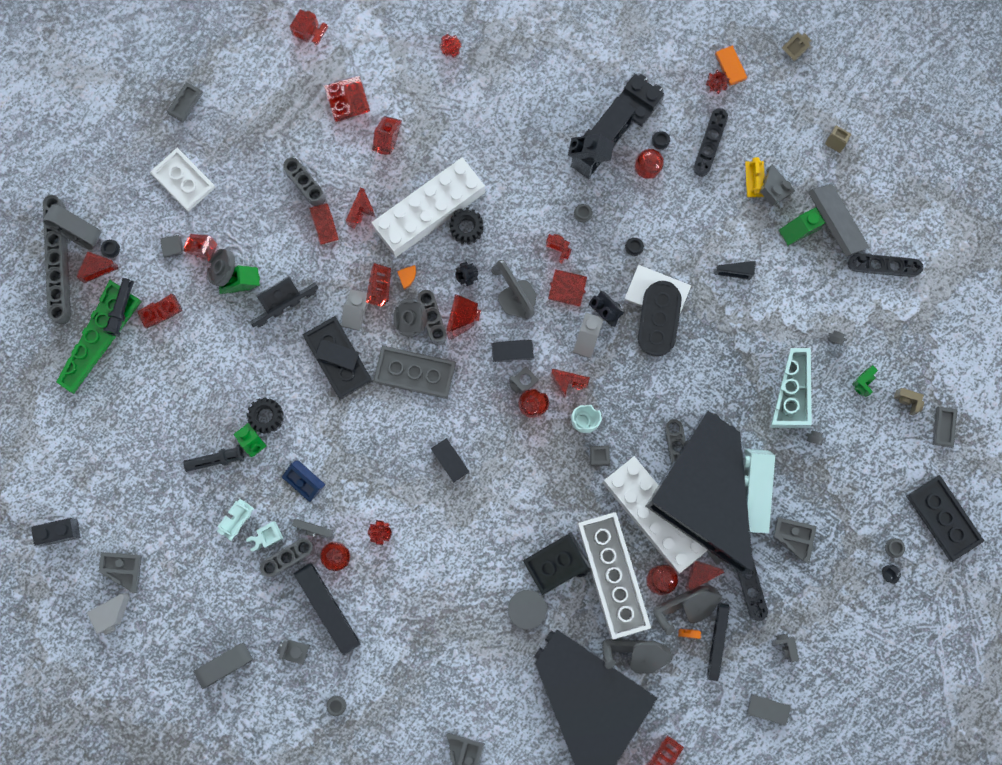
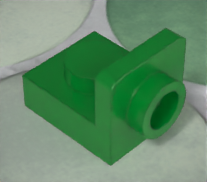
M875 366L868 367L852 383L859 395L867 397L873 393L867 385L876 378L874 374L878 369Z

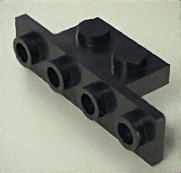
M288 276L256 295L266 312L250 321L252 327L257 326L259 328L268 322L267 319L272 316L274 318L280 316L288 306L292 308L298 305L303 297L309 298L313 296L318 289L317 284L314 282L303 290L298 291Z

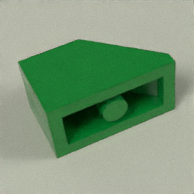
M817 207L783 226L779 229V232L787 246H790L819 231L824 226L825 221Z
M236 266L229 282L219 287V294L249 291L260 286L258 267Z

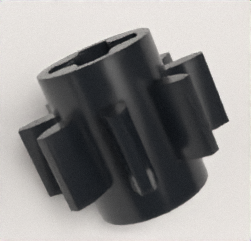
M464 262L460 264V267L456 268L455 277L461 285L466 284V286L474 284V281L478 280V269L473 263L468 264Z

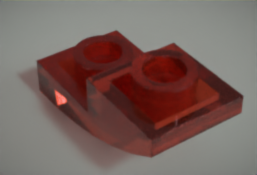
M360 76L342 81L353 117L370 112Z
M342 80L324 85L335 122L352 118V112Z
M328 203L310 207V213L320 245L339 240Z
M170 294L157 303H150L137 311L144 327L149 328L175 316L183 310L175 295Z

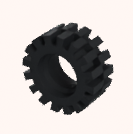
M463 208L459 209L460 212L456 211L454 216H451V222L449 223L452 237L457 242L461 241V244L467 242L468 245L472 241L473 243L477 242L476 239H480L481 234H483L482 217L474 209L472 211L469 208H466V210H463ZM464 220H470L474 224V228L471 232H462L459 228L460 223Z
M266 397L256 399L257 402L253 401L251 403L252 406L248 407L249 413H247L250 426L263 434L277 431L276 428L281 427V421L283 422L284 412L281 406L273 399H267ZM263 409H270L273 414L272 419L267 423L260 422L258 418L259 412Z

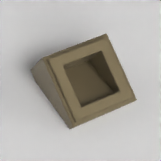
M835 126L825 145L841 153L852 134L839 126Z

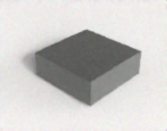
M179 235L160 238L164 258L183 254Z
M609 445L590 446V466L610 465Z

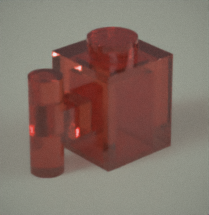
M300 9L290 25V30L293 36L307 43L314 36L311 42L318 45L329 26L322 23L318 28L319 24L316 15L311 11Z

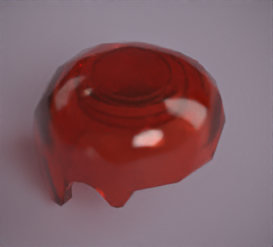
M645 149L635 160V171L645 179L655 178L664 166V158L654 149Z
M537 389L526 390L520 395L518 406L522 414L535 418L540 417L548 410L550 401L546 393H541Z
M333 541L325 545L320 554L322 565L332 571H340L347 567L351 557L349 548L339 541Z
M667 564L652 568L646 577L647 586L651 592L657 595L671 593L679 583L677 572Z

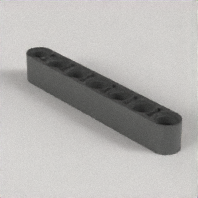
M48 195L44 198L43 220L54 203L66 209L65 204L57 196ZM44 225L47 313L50 319L63 325L69 322L71 318L68 243L66 237ZM59 238L58 243L53 245L54 240ZM60 256L59 261L54 263V259ZM60 274V279L55 281V277ZM61 292V297L55 299L56 295ZM62 310V315L56 318V314Z

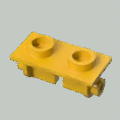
M759 157L752 158V161H745L747 197H764L760 192L765 177L764 161H760Z

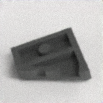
M771 164L766 170L768 173L764 177L760 192L773 206L791 196L795 190L791 183Z
M777 517L773 537L804 563L808 564L810 563L817 526Z
M101 552L98 572L128 589L131 593H137L142 555Z

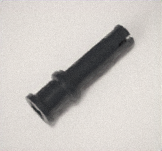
M122 278L113 310L108 313L109 320L106 328L103 329L104 333L116 337L121 335L119 331L122 322L126 319L124 312L134 281L131 280L130 282V279Z
M237 445L235 448L227 450L223 448L218 453L184 460L183 465L186 472L218 464L226 466L235 461L243 462L244 452L241 445Z

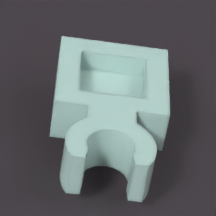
M272 521L256 530L258 536H251L246 541L252 542L254 540L256 545L250 550L258 551L262 544L264 548H268L284 538L277 523Z

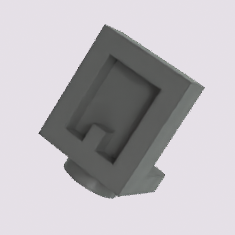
M787 633L776 635V639L771 640L774 645L784 643L785 647H782V652L788 662L800 661L794 637H788Z
M284 639L283 642L279 643L277 649L278 659L304 665L310 645Z

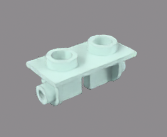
M241 499L238 502L235 501L228 512L233 517L230 519L225 516L218 525L219 529L217 532L232 541L234 536L239 533L241 526L250 517L254 508Z

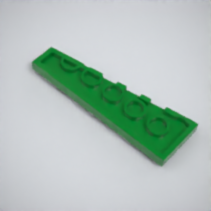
M109 280L96 310H93L87 327L81 333L83 334L78 344L75 345L70 358H68L56 383L73 394L116 338V336L103 332L109 320L108 313L113 310L120 288L112 280ZM131 293L124 312L126 319L122 322L120 331L142 302Z

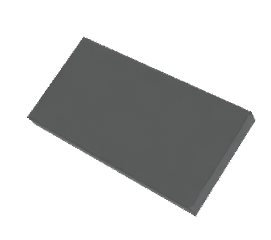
M833 184L814 188L808 192L846 257L870 248Z
M382 345L373 383L448 399L456 362Z

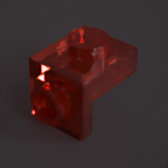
M549 234L546 246L562 252L559 259L560 263L563 264L564 259L568 260L572 250L569 248L570 242L564 240L558 234Z

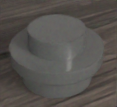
M580 204L575 208L574 217L577 221L585 223L592 218L593 211L589 205Z
M834 330L833 334H828L830 336L828 341L843 346L844 341H847L844 338L845 334Z
M812 430L811 433L806 434L808 436L807 441L814 444L822 445L823 441L826 440L825 437H822L823 433Z
M892 538L886 542L885 551L890 557L899 558L905 553V545L900 539Z
M341 696L331 697L326 704L327 711L332 716L342 715L347 707L345 699Z

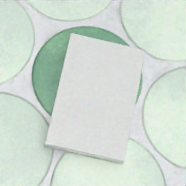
M178 148L150 171L151 175L188 212L216 188Z
M638 265L624 300L642 307L646 289L657 281H668L673 283L680 291L682 297L681 313L691 285Z

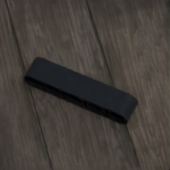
M310 562L294 572L296 580L340 652L346 655L360 646L361 643L313 564Z

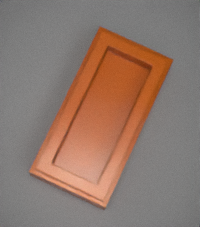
M733 45L716 51L715 56L729 86L747 79V75Z

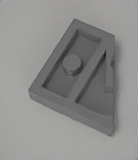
M448 732L446 737L449 742V754L452 765H480L485 743Z

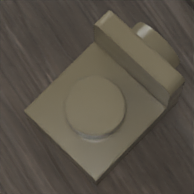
M797 32L782 49L795 62L808 48L812 47L809 44L812 40L805 33L801 35Z
M902 387L895 391L894 398L899 399L900 403L905 405L912 404L910 415L918 414L924 407V401H922L923 394Z

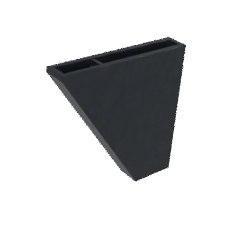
M707 411L698 421L645 507L745 575L752 571L753 559L741 435L733 425L724 422L716 413Z
M556 629L555 632L551 630L545 639L548 643L544 649L540 647L534 656L536 658L535 665L574 765H616L658 698L615 668H605V662L559 630Z

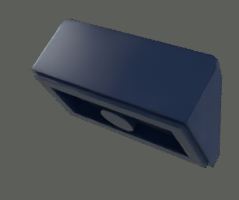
M299 460L291 463L282 475V478L309 502L325 486V483Z

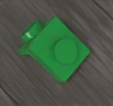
M249 423L234 433L237 441L250 457H254L267 446Z

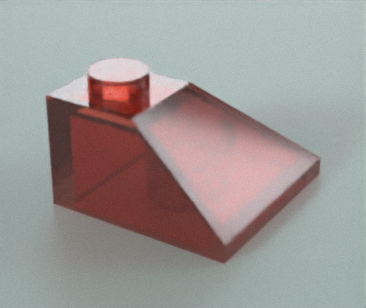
M455 294L446 330L448 339L453 340L475 326V322L480 320L481 310H478V303Z

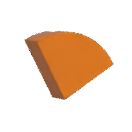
M415 265L397 271L404 290L412 285L416 277Z
M680 629L678 637L701 639L700 630Z

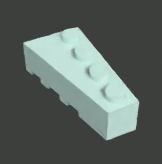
M811 348L790 349L770 428L811 427Z
M745 449L744 476L750 532L769 533L775 455L768 450Z

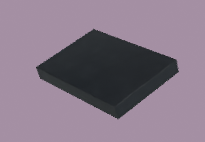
M572 532L523 560L542 595L591 567Z

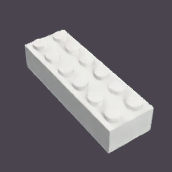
M462 157L371 222L373 229L396 258L449 220L456 211L460 212L459 209H464L485 193V185Z
M635 456L602 482L676 574L681 573L708 551L645 507L658 484Z
M616 512L578 523L577 527L587 560L591 565L590 571L610 638L616 639L650 629V622Z

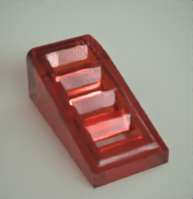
M376 263L372 265L366 296L367 303L384 306L389 301L391 268ZM377 272L385 274V276L378 275Z
M667 735L647 765H663L657 760L659 757L667 762L666 765H674L684 747ZM667 743L677 749L675 753L666 747ZM665 750L672 756L671 759L663 755L662 751Z

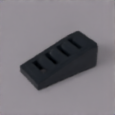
M756 261L717 265L714 274L750 280L755 274Z

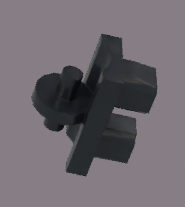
M600 291L598 296H593L589 302V305L611 327L617 325L618 319L625 312L620 304L614 302L604 291Z

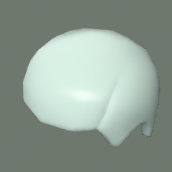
M580 405L574 409L571 415L572 426L580 433H591L598 428L602 420L600 410H595L592 405Z

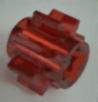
M446 34L441 38L442 41L439 47L446 57L449 55L454 58L460 54L459 48L462 45L456 35Z
M716 69L714 74L709 73V80H707L706 85L710 87V92L714 91L719 94L722 89L724 91L727 90L730 78H726V72H719Z
M376 520V524H370L367 532L371 538L370 542L383 545L384 541H390L389 539L392 535L389 527L390 524L384 523L381 520Z

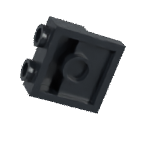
M634 73L625 85L619 98L636 109L633 122L643 127L662 102L665 93H663V89L659 85L654 84L653 86L648 83V79L644 75H636Z

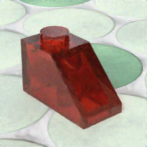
M387 116L382 118L374 131L373 151H377L382 155L391 154L397 141L402 120Z

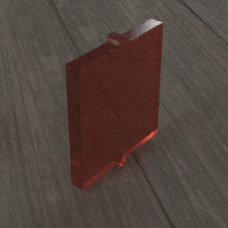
M555 269L553 281L550 282L551 289L548 299L580 307L583 294L586 292L584 289L587 277Z

